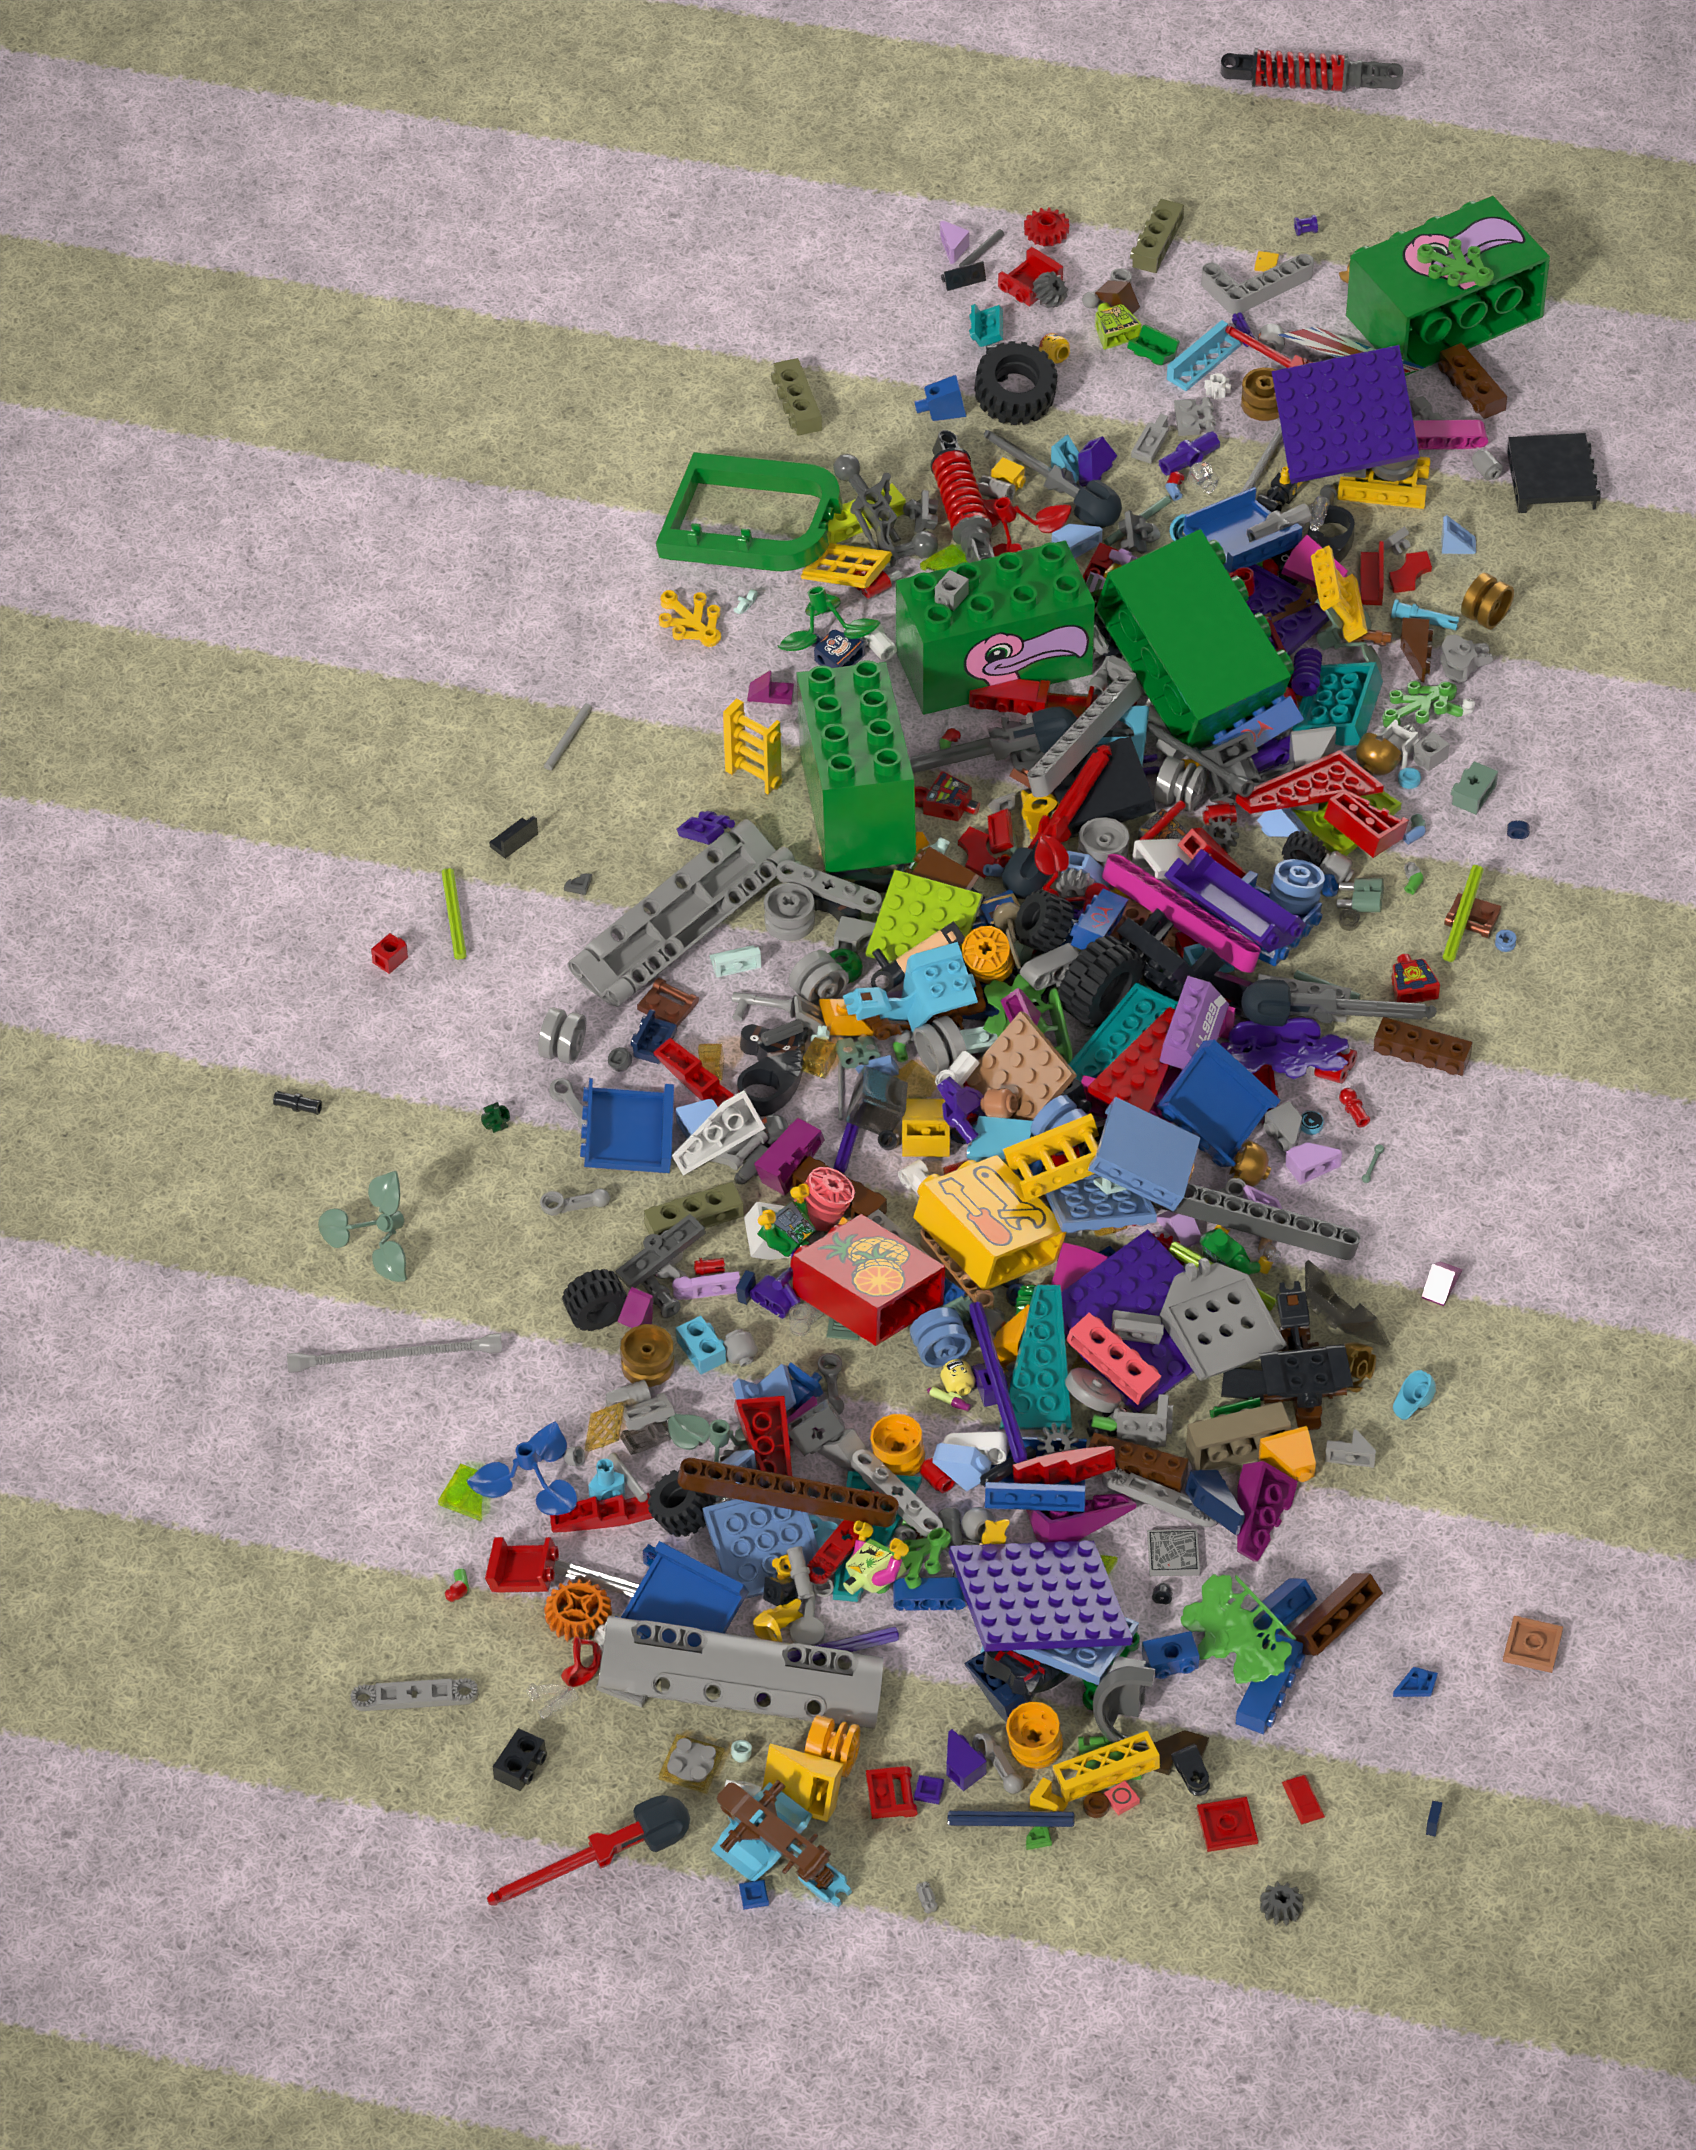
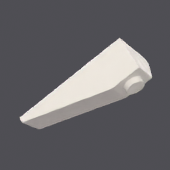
M743 1090L724 1101L672 1155L682 1175L687 1174L765 1129L746 1092Z

